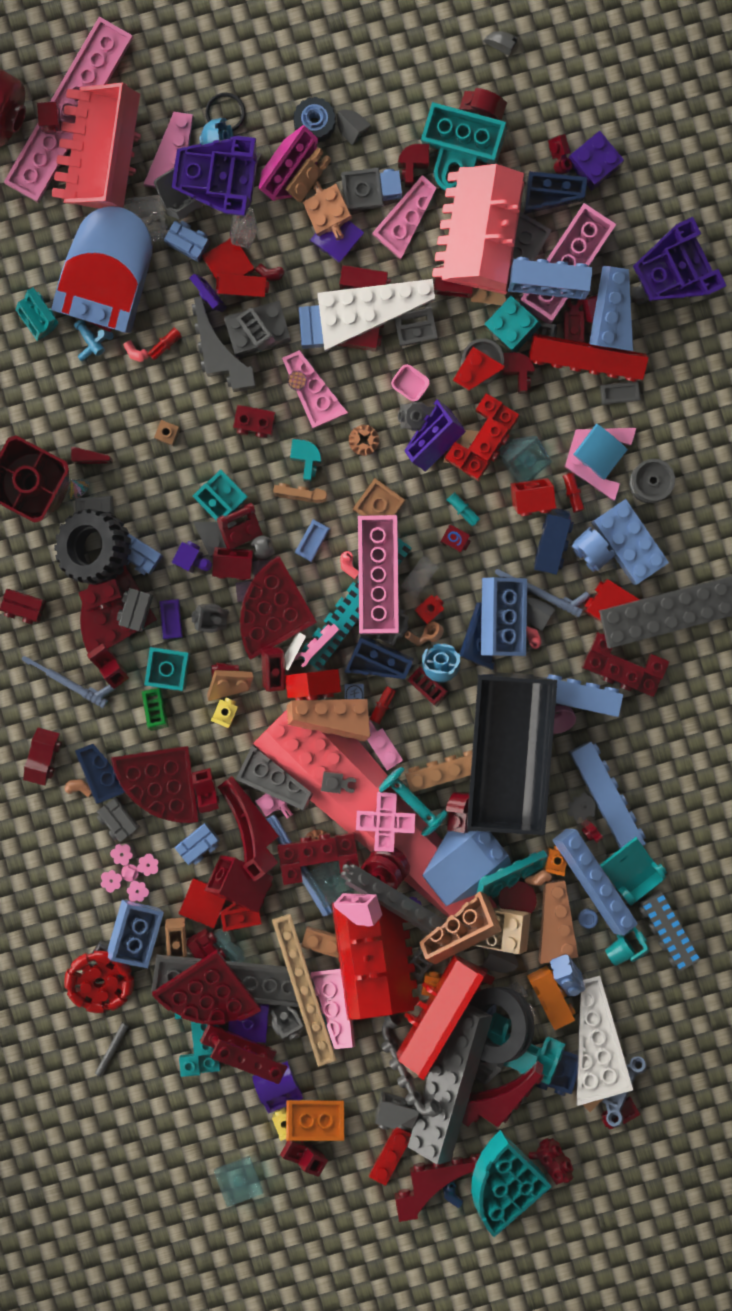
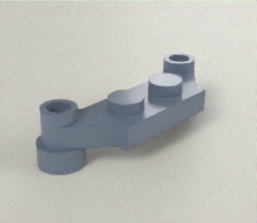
M636 1056L631 1059L630 1064L626 1065L631 1084H633L638 1074L646 1071L647 1064L642 1057ZM638 1064H642L640 1069H637ZM629 1092L602 1100L606 1104L608 1112L606 1120L612 1127H619L623 1124L621 1110ZM618 1117V1122L614 1123V1118Z

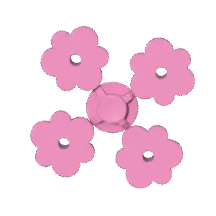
M117 844L115 849L110 852V855L114 858L115 864L120 863L124 867L121 874H116L114 870H110L109 873L104 872L101 875V886L106 887V891L111 893L121 887L120 882L123 877L124 880L131 882L130 887L127 888L129 900L132 902L137 900L142 902L144 897L149 895V890L145 888L146 884L144 882L139 883L135 880L138 877V871L144 872L145 876L156 874L159 861L154 859L152 854H146L145 857L139 858L140 864L137 867L128 864L129 859L133 857V854L130 852V846L127 844L123 846Z

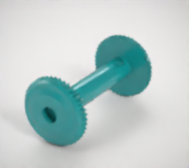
M399 767L386 777L379 786V791L383 792L390 786L427 824L421 834L428 836L443 823L447 817V812L444 810L435 816L398 778L405 770L403 767Z

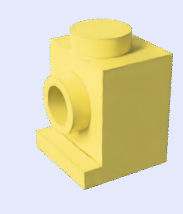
M227 697L225 700L220 699L211 721L230 728L239 706L235 705L236 701ZM224 708L228 709L229 714L227 716H224L222 714V710Z
M283 1107L276 1110L272 1116L280 1141L286 1139V1126L281 1125V1122L286 1121V1108Z

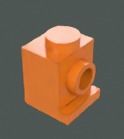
M554 845V849L548 848V857L544 870L548 873L565 876L567 862ZM556 857L561 858V862L559 864L554 863V859Z

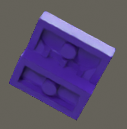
M350 221L345 222L340 227L344 236L342 239L336 240L332 231L321 236L315 233L310 241L340 264L364 235V232Z

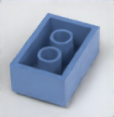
M122 899L107 950L108 958L111 961L148 969L164 912L157 907Z

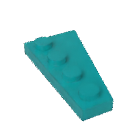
M544 850L538 853L534 852L523 860H517L506 868H500L492 875H485L479 880L477 893L481 891L487 896H491L492 899L495 898L504 887L508 886V888L516 885L520 877L525 879L545 867L548 855Z

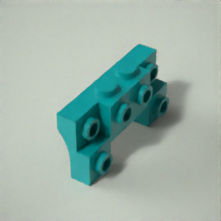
M495 1012L492 1015L487 1036L493 1043L503 1045L511 1035L509 1034L511 1019ZM548 1036L542 1048L531 1044L521 1057L513 1061L504 1062L503 1066L511 1067L524 1074L539 1061L544 1065L542 1072L544 1076L541 1082L549 1085L553 1080L566 1044Z
M174 1013L175 1019H182L180 1015ZM191 1021L194 1054L179 1056L181 1077L221 1070L220 1062L210 1058L214 1048L200 1042L208 1024Z

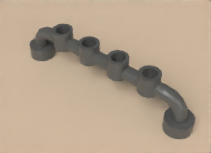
M398 1013L387 1015L384 1017L385 1021L382 1026V1035L385 1041L381 1044L384 1052L391 1053L393 1059L389 1061V1065L393 1070H398L401 1075L397 1079L398 1085L401 1088L406 1087L409 1094L405 1097L408 1105H414L420 1114L436 1117L442 1112L440 1103L432 1099L424 1107L421 1102L422 1096L412 1083L414 1081L413 1076L398 1061L396 1054L398 1051L396 1048L397 1041L391 1037L389 1028L398 1026L401 1023V1018Z

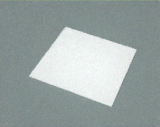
M301 633L295 635L284 656L286 670H289L306 638Z

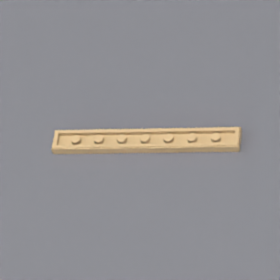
M291 914L272 919L317 1065L320 1067L337 1061Z

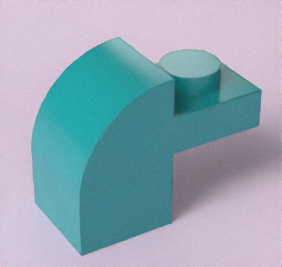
M292 439L290 459L305 462L303 480L311 482L312 477H316L317 466H313V464H321L320 452L309 441Z

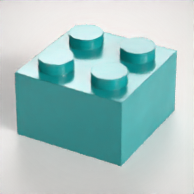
M512 296L484 324L512 352H517L541 326L540 322Z
M150 647L144 685L185 691L191 653Z

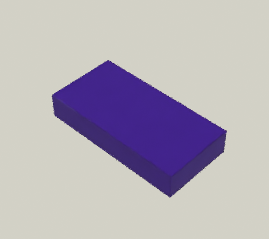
M179 599L160 601L163 639L182 638Z

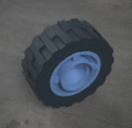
M309 97L297 105L293 118L295 131L302 125H305L318 138V143L326 141L327 138L329 139L336 125V116L330 103L326 102L323 98ZM312 118L319 119L317 123H312L310 120Z

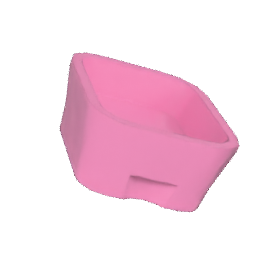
M407 364L399 369L391 383L397 392L414 402L418 401L428 388L429 379Z

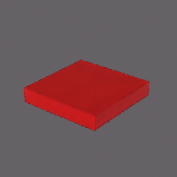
M235 236L202 255L215 279L217 274L246 276L255 270Z
M193 878L178 914L214 928L226 900L205 891L207 883Z

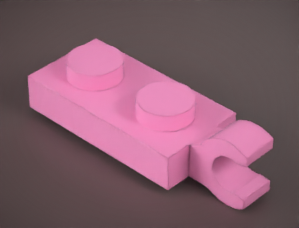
M328 624L320 632L322 636L318 640L314 638L307 645L309 649L305 653H297L294 659L297 660L298 657L303 656L305 662L301 666H306L309 660L340 629L335 624L332 626Z
M369 720L370 738L367 741L388 771L402 762L403 759L383 728L377 731L371 720Z

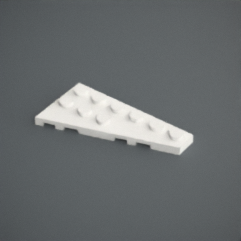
M433 279L318 293L324 351L435 300Z
M600 976L583 980L585 990L580 992L577 1106L633 1090Z

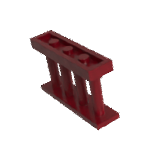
M208 1024L200 1039L202 1044L214 1048L210 1058L276 1084L280 1083L287 1069V1065L273 1060L277 1053L275 1049L217 1026Z

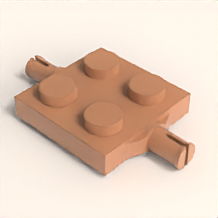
M316 181V184L313 185L316 194L303 201L305 209L318 236L333 231L336 240H340V238L344 237L340 227L353 218L338 185L334 184L323 190L320 182Z

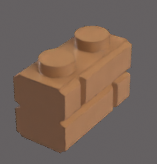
M185 918L165 919L167 956L187 957Z
M310 926L306 927L301 948L308 950L311 948L315 952L336 958L339 957L336 934Z

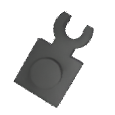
M324 771L321 791L340 794L341 788H343L347 792L353 793L355 790L347 785L349 782H356V779L353 777L343 779L342 773Z

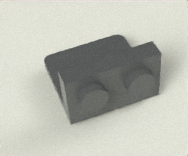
M173 168L155 179L154 185L167 215L177 219H184L193 210L203 207L204 203L172 189Z

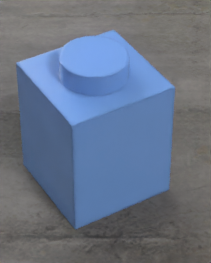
M384 170L383 173H380L383 201L402 199L399 170Z

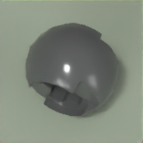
M639 283V286L632 287L631 297L633 301L638 305L647 303L649 299L642 284Z
M258 536L253 539L251 545L256 549V558L263 560L272 556L274 551L272 547H269V537Z

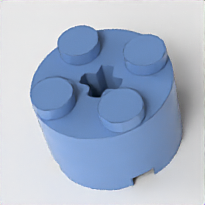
M589 527L572 542L573 552L580 559L582 557L585 559L587 567L592 572L595 570L599 571L616 555L613 549L611 551L607 549L609 546L607 541L595 529L592 531V527Z

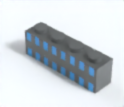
M658 890L639 901L642 906L639 910L644 918H649L651 922L649 927L653 934H658L661 939L658 943L663 951L667 950L669 953L668 961L673 968L676 967L679 971H682L700 961L699 956L661 891Z

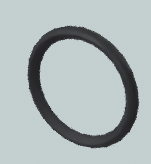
M228 92L213 96L205 110L207 122L211 121L209 110L212 103L220 97H231L239 103L242 110L241 119L232 127V131L238 129L246 115L242 100Z

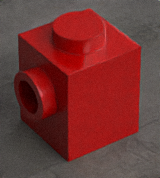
M430 595L414 611L427 625L444 610L442 606L444 602L437 595L435 597Z

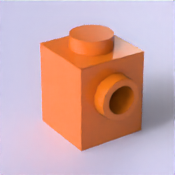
M436 971L426 972L423 982L436 986L442 975ZM422 986L421 995L430 996L431 994Z

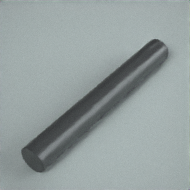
M122 1022L95 1072L97 1076L102 1077L129 1027L128 1024Z

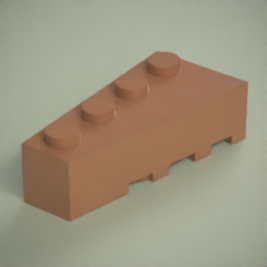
M367 699L291 700L287 705L288 725L309 730L314 729L327 734L341 735V737L354 738L363 742L370 738Z
M563 878L554 879L543 884L538 953L540 964L549 963L552 959L565 954L571 959L578 957L566 882Z
M479 891L475 898L470 902H466L455 915H451L442 926H438L419 942L427 961L437 964L502 931L489 896Z

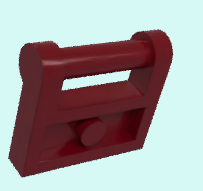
M252 503L246 504L244 508L225 517L222 515L217 518L222 537L229 550L263 535L255 514V507ZM247 515V520L228 528V523Z

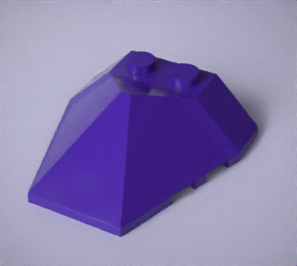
M233 136L226 140H215L208 144H197L177 149L172 189L225 214L246 216L252 202L257 167L256 138Z
M694 217L676 224L633 266L649 301L710 295L727 286L719 269L712 271L697 240L701 232Z

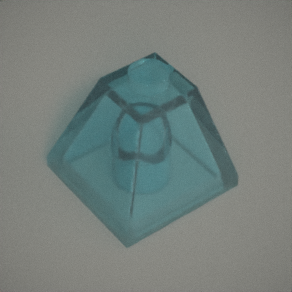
M537 436L511 439L498 450L501 460L519 482L531 480L552 463Z

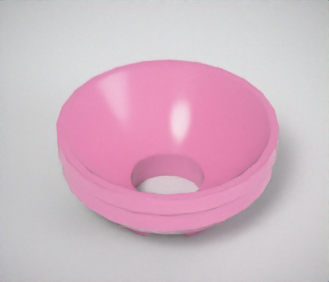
M560 704L555 705V712L559 713L555 714L553 734H558L573 727L576 722V716L570 707Z

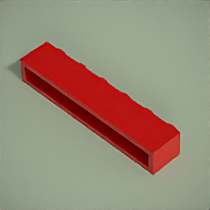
M533 333L529 351L530 360H533V363L538 365L550 363L555 368L567 366L570 367V370L581 372L584 369L589 370V373L594 375L606 373L611 378L623 376L626 377V380L637 382V379H644L649 358L645 353L596 346L585 342Z

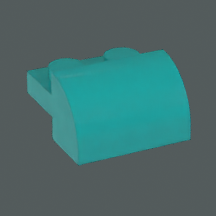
M34 287L28 289L25 298L17 303L16 312L37 341L50 334L58 326L59 323L55 318L54 312L47 307L42 295L36 292Z
M222 469L193 495L197 502L216 521L222 515L225 517L235 512L248 498Z

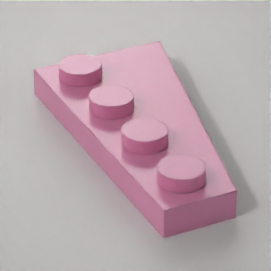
M173 112L145 179L144 186L156 188L154 185L155 179L174 168L177 149L189 146L193 114Z
M423 175L372 233L375 238L400 260L436 190V187Z
M300 350L282 358L289 376L293 375L292 383L293 380L301 381L300 388L297 389L295 386V389L313 429L348 414Z
M341 970L311 972L310 978L313 979L316 996L319 997L322 1006L320 1008L325 1015L334 1049L355 1047L353 1020H347Z

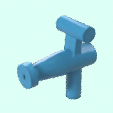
M81 319L74 324V327L80 331L85 342L88 344V347L78 355V358L83 362L92 353L96 356L101 355L105 351L101 342L105 339H113V333L99 330L98 337H96L85 325L86 322Z

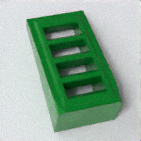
M161 688L141 691L147 728L153 731L169 727ZM156 695L158 696L157 699L148 700L147 698ZM159 703V706L149 707V705ZM160 711V714L151 716L152 712ZM157 719H161V720H162V721L154 722V723H153V721H152V720H157Z

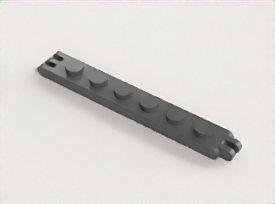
M353 864L350 866L343 865L341 877L346 880V885L361 894L377 895L379 905L427 934H430L434 929L446 922L443 918Z

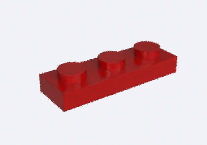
M399 1127L392 1130L369 1173L370 1178L385 1186L387 1185L409 1143L412 1132Z

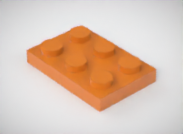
M287 1100L286 1141H344V1101Z

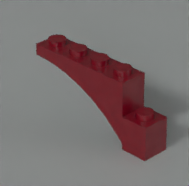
M231 776L217 788L226 799L237 821L244 848L245 864L243 868L255 882L278 863L267 849V846L277 839L279 835L234 777Z
M537 1061L528 1071L510 1083L498 1088L470 1093L462 1123L469 1127L472 1122L476 1123L480 1116L496 1127H499L502 1122L506 1123L511 1116L512 1110H517L521 1105L522 1098L530 1095L533 1085L541 1082L544 1076L542 1073L544 1065Z
M480 1153L472 1154L469 1158L454 1157L451 1161L438 1165L434 1162L427 1165L425 1163H417L413 1165L414 1167H410L413 1190L401 1189L398 1193H395L399 1222L418 1219L421 1209L440 1189L453 1180L474 1172Z

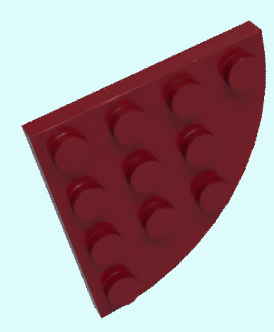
M280 556L271 560L256 574L242 602L240 632L245 651L250 660L260 655L261 649L272 648L317 623Z
M124 565V571L121 575L116 574V580L119 581L123 595L125 591H129V588L140 591L128 568ZM89 584L87 589L97 585ZM122 599L111 603V607L100 610L99 607L91 611H85L82 604L80 625L83 642L88 653L102 643L109 649L138 632L118 625L117 615L120 609L123 610L125 604L122 602ZM151 608L149 609L144 628L157 621Z
M188 746L111 757L113 769L121 787L140 808L168 821L178 823L199 822Z
M215 950L152 992V996L168 1011L171 1010L183 1019L201 1024L219 1025L235 1020L241 1021L261 1011V1007L218 950Z

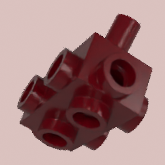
M554 1138L543 1139L539 1143L536 1152H529V1159L540 1160L556 1185L563 1182L568 1183L574 1178L572 1175L574 1168L571 1160L564 1155L560 1143L555 1141Z

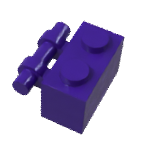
M190 541L187 544L181 543L172 560L173 564L191 573L194 572L196 567L204 571H209L212 568L211 561L206 558L200 560L203 554L199 551L200 547Z

